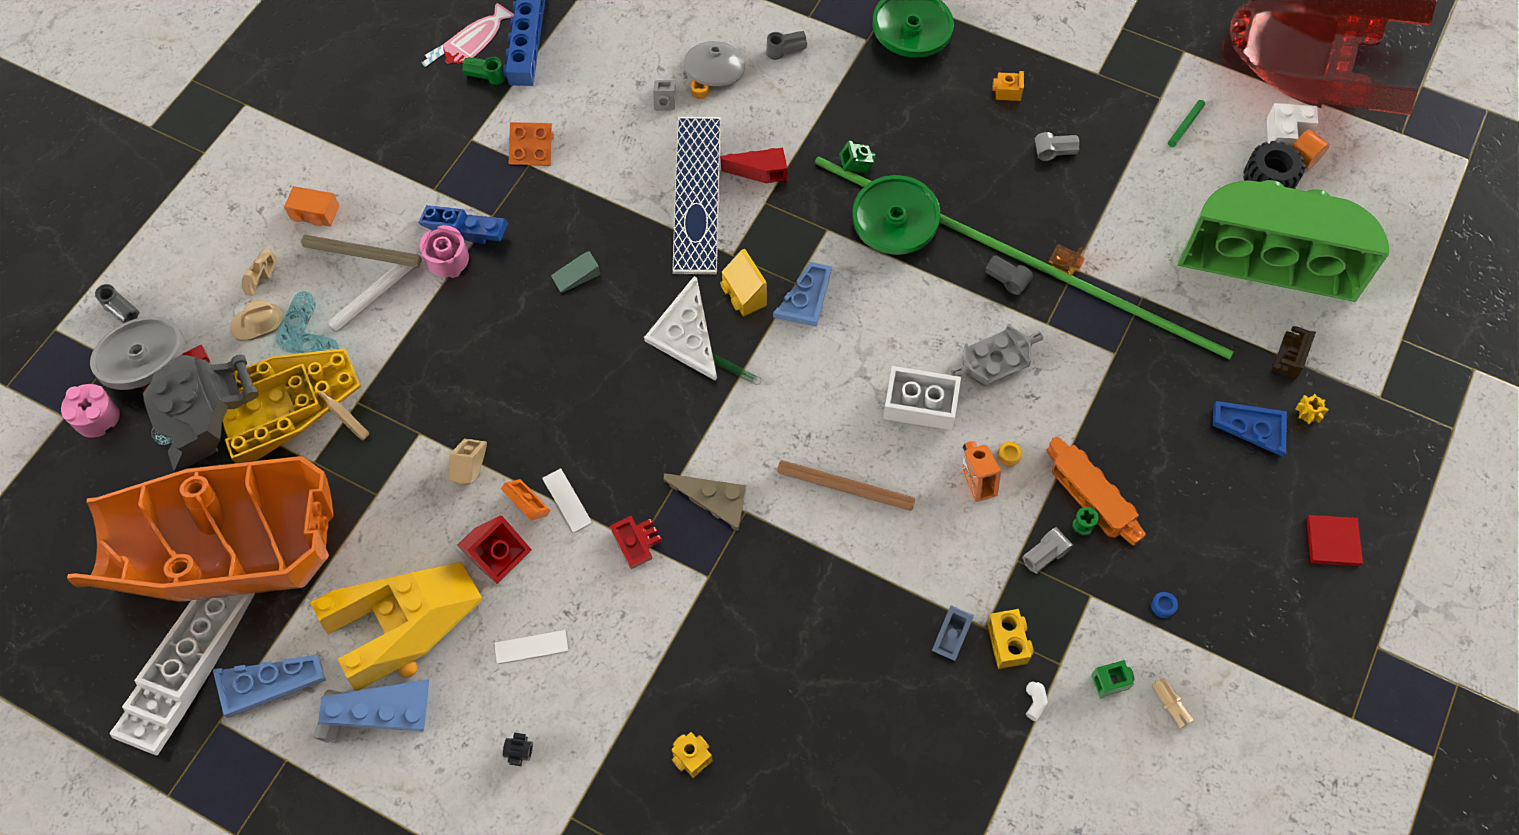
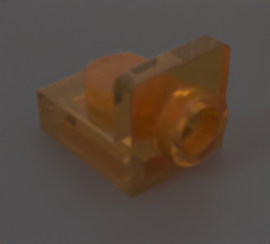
M1058 244L1048 264L1072 275L1076 268H1081L1085 257L1082 256L1084 248L1080 247L1078 252H1075Z

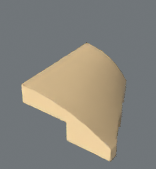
M271 249L261 250L244 274L242 289L245 295L254 296L260 279H270L277 262Z

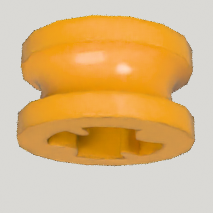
M695 80L691 82V94L693 97L703 99L708 96V85H703Z

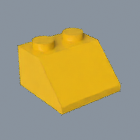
M743 249L722 271V281L720 284L725 294H730L735 310H740L744 317L767 306V282L747 251Z

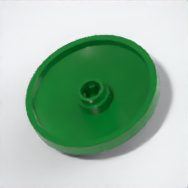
M880 0L874 10L872 26L877 39L890 51L907 57H926L941 51L949 43L954 28V20L950 9L942 0Z
M890 175L871 181L859 192L853 205V224L859 237L871 248L886 254L901 255L921 249L932 240L939 226L940 206L936 196L925 184L907 176Z

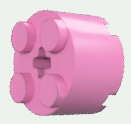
M438 226V229L432 232L429 230L420 241V250L427 269L436 276L458 277L469 261V253L461 233L451 226Z
M84 384L69 388L61 405L62 417L78 433L89 438L106 434L105 431L111 426L113 428L120 416V410L116 402L101 386L95 384Z

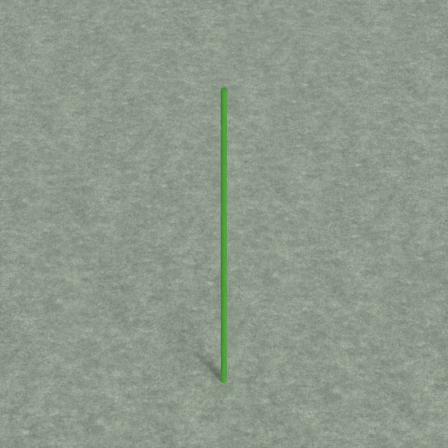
M819 156L815 160L816 165L860 186L865 187L871 182L851 171H844L842 167ZM940 214L939 223L1230 360L1234 352Z

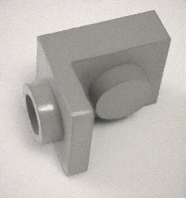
M655 80L653 88L655 110L675 109V80Z

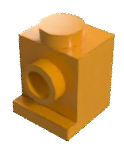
M1019 71V74L998 73L997 78H993L992 91H996V100L1021 101L1024 89V71Z

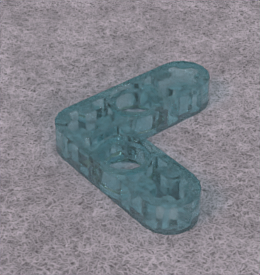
M307 291L299 292L294 296L276 334L275 339L281 350L294 354L325 351L324 349L328 350L333 347V350L340 349L338 343L332 338L304 332L316 307L313 296ZM296 317L302 318L298 325L290 324L292 319ZM305 342H314V345L311 348H302Z

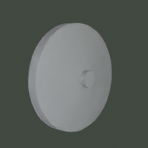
M149 316L130 320L111 330L98 342L91 355V370L101 384L112 389L128 390L145 386L151 383L154 372L171 364L172 359L182 355L184 337L174 322L163 317Z

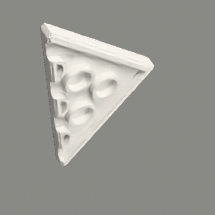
M694 276L646 334L644 339L648 344L716 380L717 375L697 277Z

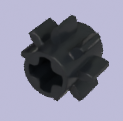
M514 732L513 738L505 739L502 755L504 758H508L507 762L509 765L521 767L523 760L530 761L533 742L527 741L528 737L526 734Z

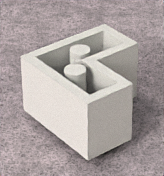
M1274 103L1267 117L1268 143L1270 144L1271 141L1280 143L1281 141L1285 142L1287 146L1289 144L1292 146L1308 129L1314 132L1319 123L1317 106Z

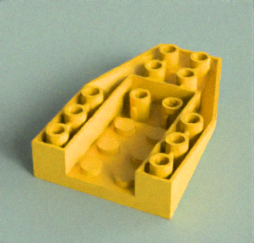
M346 348L272 356L247 366L251 382L257 388L259 395L254 400L236 409H227L222 422L228 436L225 441L231 459L235 464L257 461L302 433L331 411L325 399L320 395L322 391L333 400L341 403L361 388ZM235 371L233 373L240 393H242L244 389L239 374Z

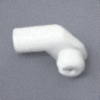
M1030 682L1026 687V691L1029 695H1032L1033 703L1026 716L1033 721H1037L1047 706L1048 701L1045 687L1039 682Z

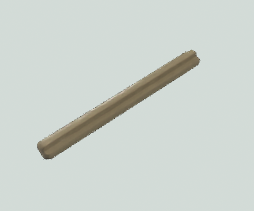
M303 235L300 241L305 248L411 267H419L422 262L418 254L317 236Z

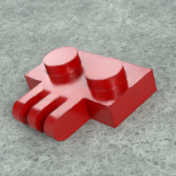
M629 516L610 525V530L630 569L652 560V554L648 548L662 541L660 535L655 536L658 533L656 527L651 528L654 525L652 519L636 525L632 516Z

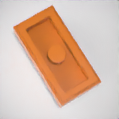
M521 479L503 484L501 490L531 521L546 517L549 514L550 509Z

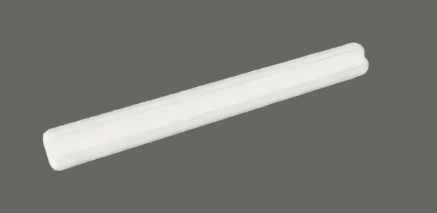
M400 264L395 265L328 321L329 326L333 330L338 331L414 267Z

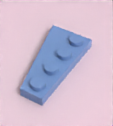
M318 655L284 659V661L274 663L271 661L262 662L260 665H240L224 670L222 668L213 669L223 714L227 718L326 681Z
M429 679L322 696L318 724L423 732Z

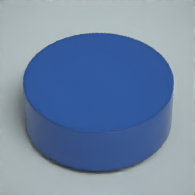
M1160 592L1153 598L1151 608L1157 616L1169 618L1176 612L1178 602L1171 593Z

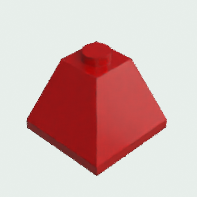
M502 515L474 528L457 544L464 554L496 584L532 550Z

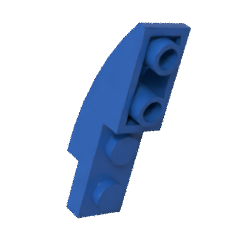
M426 205L418 222L421 226L433 231L438 229V226L454 227L461 233L465 241L485 244L486 240L501 241L508 225L505 218L468 215L464 209Z

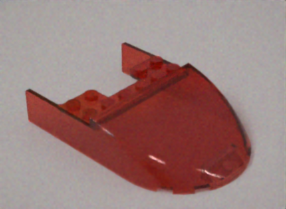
M1249 0L1245 4L1242 3L1232 18L1230 39L1238 56L1261 79L1280 92L1305 104L1321 108L1322 103L1411 115L1418 89L1372 83L1369 76L1352 73L1359 45L1376 46L1382 42L1388 21L1431 25L1437 0Z

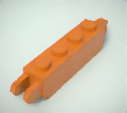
M1052 438L1047 448L1048 455L1054 461L1052 474L1082 507H1090L1097 512V524L1109 537L1116 538L1121 535L1133 546L1140 542L1146 533L1137 522L1139 515L1136 508L1131 503L1126 502L1120 495L1118 488L1105 479L1103 472L1098 467H1094L1083 450H1079L1075 445L1069 447L1061 438Z

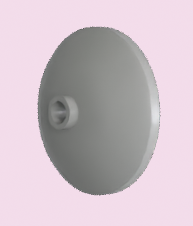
M707 41L692 47L687 52L684 59V68L686 73L698 83L708 86H725L734 83L743 75L745 59L742 53L730 44L720 41Z

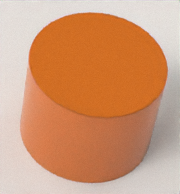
M1308 129L1292 146L1294 150L1300 152L1299 156H1303L1305 169L1309 170L1324 156L1330 144Z

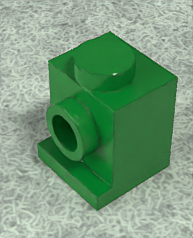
M850 140L839 153L844 171L866 173L875 162V153L870 151L868 145L853 144V141Z
M1125 660L1097 667L1091 674L1100 699L1129 690L1134 685L1135 680L1134 673L1130 667H1127ZM1110 677L1115 678L1117 683L1113 684Z

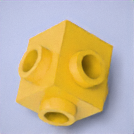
M692 732L687 736L683 734L673 743L674 747L671 749L674 756L672 759L673 763L680 771L685 769L692 778L713 761L712 755L707 750L709 745L700 735L695 737Z

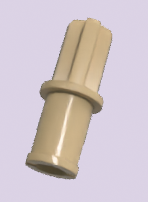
M1160 678L1152 684L1153 689L1165 705L1163 708L1168 709L1179 725V728L1186 726L1180 715L1184 717L1188 724L1194 720L1180 701L1182 698L1177 697L1165 678Z

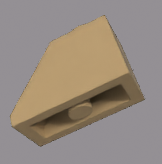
M464 438L450 453L449 481H455L459 485H469L479 476L487 447L486 441Z

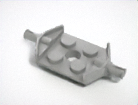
M1007 325L1004 331L968 346L966 343L963 351L964 364L952 369L951 374L958 377L966 374L983 385L991 384L1029 367L1032 361V344L1042 341L1043 335L1038 331L1035 334L1026 336L1010 325ZM998 355L1002 358V361L996 363L990 357Z

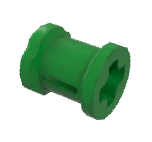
M1083 507L1078 510L1076 519L1072 523L1073 530L1081 536L1089 535L1098 522L1097 512L1090 507Z

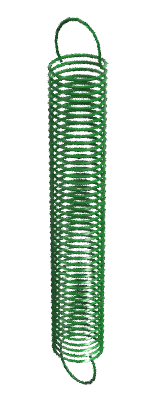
M715 354L713 356V359L719 361L716 363L743 376L747 375L753 379L758 377Z

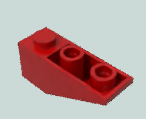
M783 147L720 156L722 172L766 184L787 181V163Z

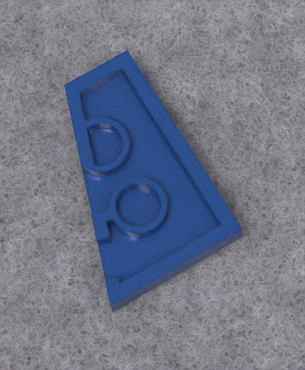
M1220 401L1215 402L1213 407V426L1284 457L1286 454L1287 411Z

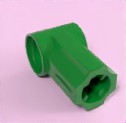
M468 57L463 61L462 72L464 75L488 79L493 85L501 84L506 78L503 74L501 61L496 57H490L486 60Z

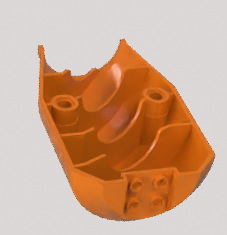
M303 456L185 469L100 497L87 498L86 503L91 510L96 529V561L91 575L68 574L67 579L78 588L95 587L177 602L305 587L329 557L326 550L328 522L333 518V507L325 472Z

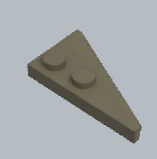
M664 474V482H667L670 487L676 491H681L689 497V500L704 510H709L713 516L718 519L721 518L730 524L734 530L739 531L746 485Z

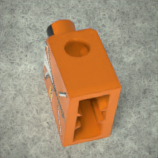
M975 441L965 443L962 447L964 450L962 468L975 502L998 496L1001 469L987 445L977 447Z

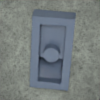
M951 605L932 651L955 661L974 615Z

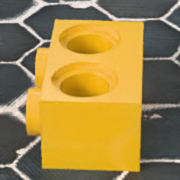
M1019 609L989 614L986 623L998 669L1028 664L1031 655H1033L1032 642L1026 638L1027 623L1025 617H1021ZM1002 623H1010L1014 630L1008 631L1004 629ZM1014 646L1018 648L1020 654H1012L1008 647Z

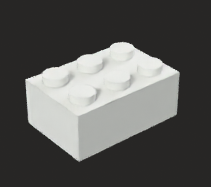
M892 366L883 419L952 430L956 416L961 377Z

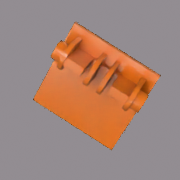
M510 122L509 165L551 166V142L554 139L552 123Z

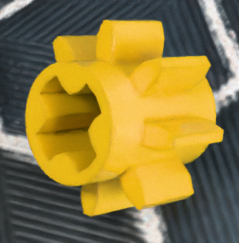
M1316 394L1309 398L1304 395L1300 400L1301 403L1295 408L1299 411L1300 416L1298 418L1303 419L1308 424L1314 420L1320 423L1328 412V408H1325L1324 404L1325 399L1322 400Z

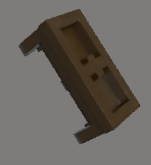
M1292 326V332L1286 331L1272 370L1296 379L1304 368L1316 332Z

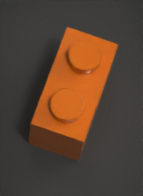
M293 186L284 208L289 218L295 222L303 221L317 226L325 225L331 227L339 204L334 193Z

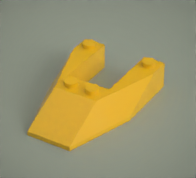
M458 562L332 590L311 601L310 604L327 635L374 611L385 634L338 658L351 686L355 691H358L427 654L483 598L463 563Z

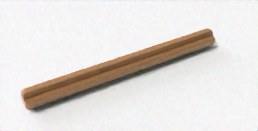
M784 460L779 462L777 468L779 474L909 511L914 507V497Z

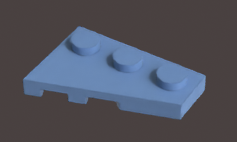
M810 262L796 281V285L784 297L780 307H777L774 311L773 318L817 327L832 266Z

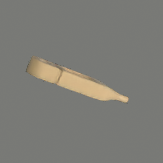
M323 391L320 393L329 409L358 438L364 440L369 435V432L339 402L327 396Z

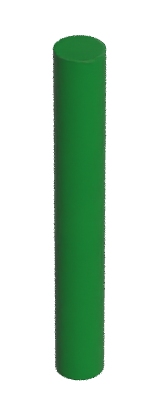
M1203 100L1197 101L1168 141L1170 147L1177 145L1205 106Z

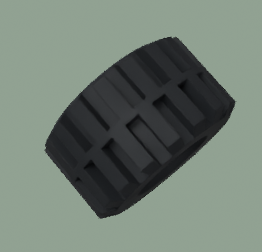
M1271 141L1270 144L1264 142L1261 146L1258 145L1252 152L1243 172L1244 181L1262 182L1273 180L1281 183L1284 187L1296 189L1305 172L1304 158L1299 156L1300 152L1294 150L1290 144L1287 146L1285 142L1281 141L1280 143ZM1269 168L1275 169V170H1277L1279 173L1274 172V171L1270 170Z

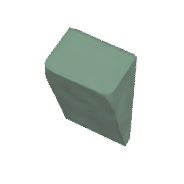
M588 251L552 274L551 277L560 293H563L599 276L600 270L592 254Z

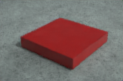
M1308 515L1306 522L1311 563L1361 566L1363 564L1358 518Z

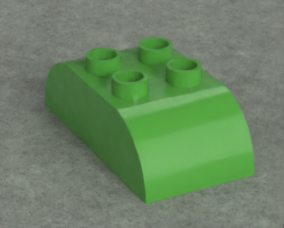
M1273 180L1262 182L1239 181L1219 188L1207 199L1181 253L1177 266L1356 302L1388 257L1389 242L1378 220L1365 208L1350 200L1330 196L1326 191L1319 189L1302 191L1287 188Z

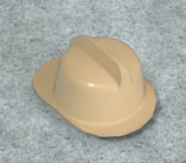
M254 300L232 319L230 332L233 337L244 341L270 333L281 326L284 319L283 312L274 304L263 300Z

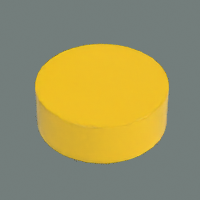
M1005 442L998 450V459L1006 466L1018 464L1022 457L1021 447L1014 442Z

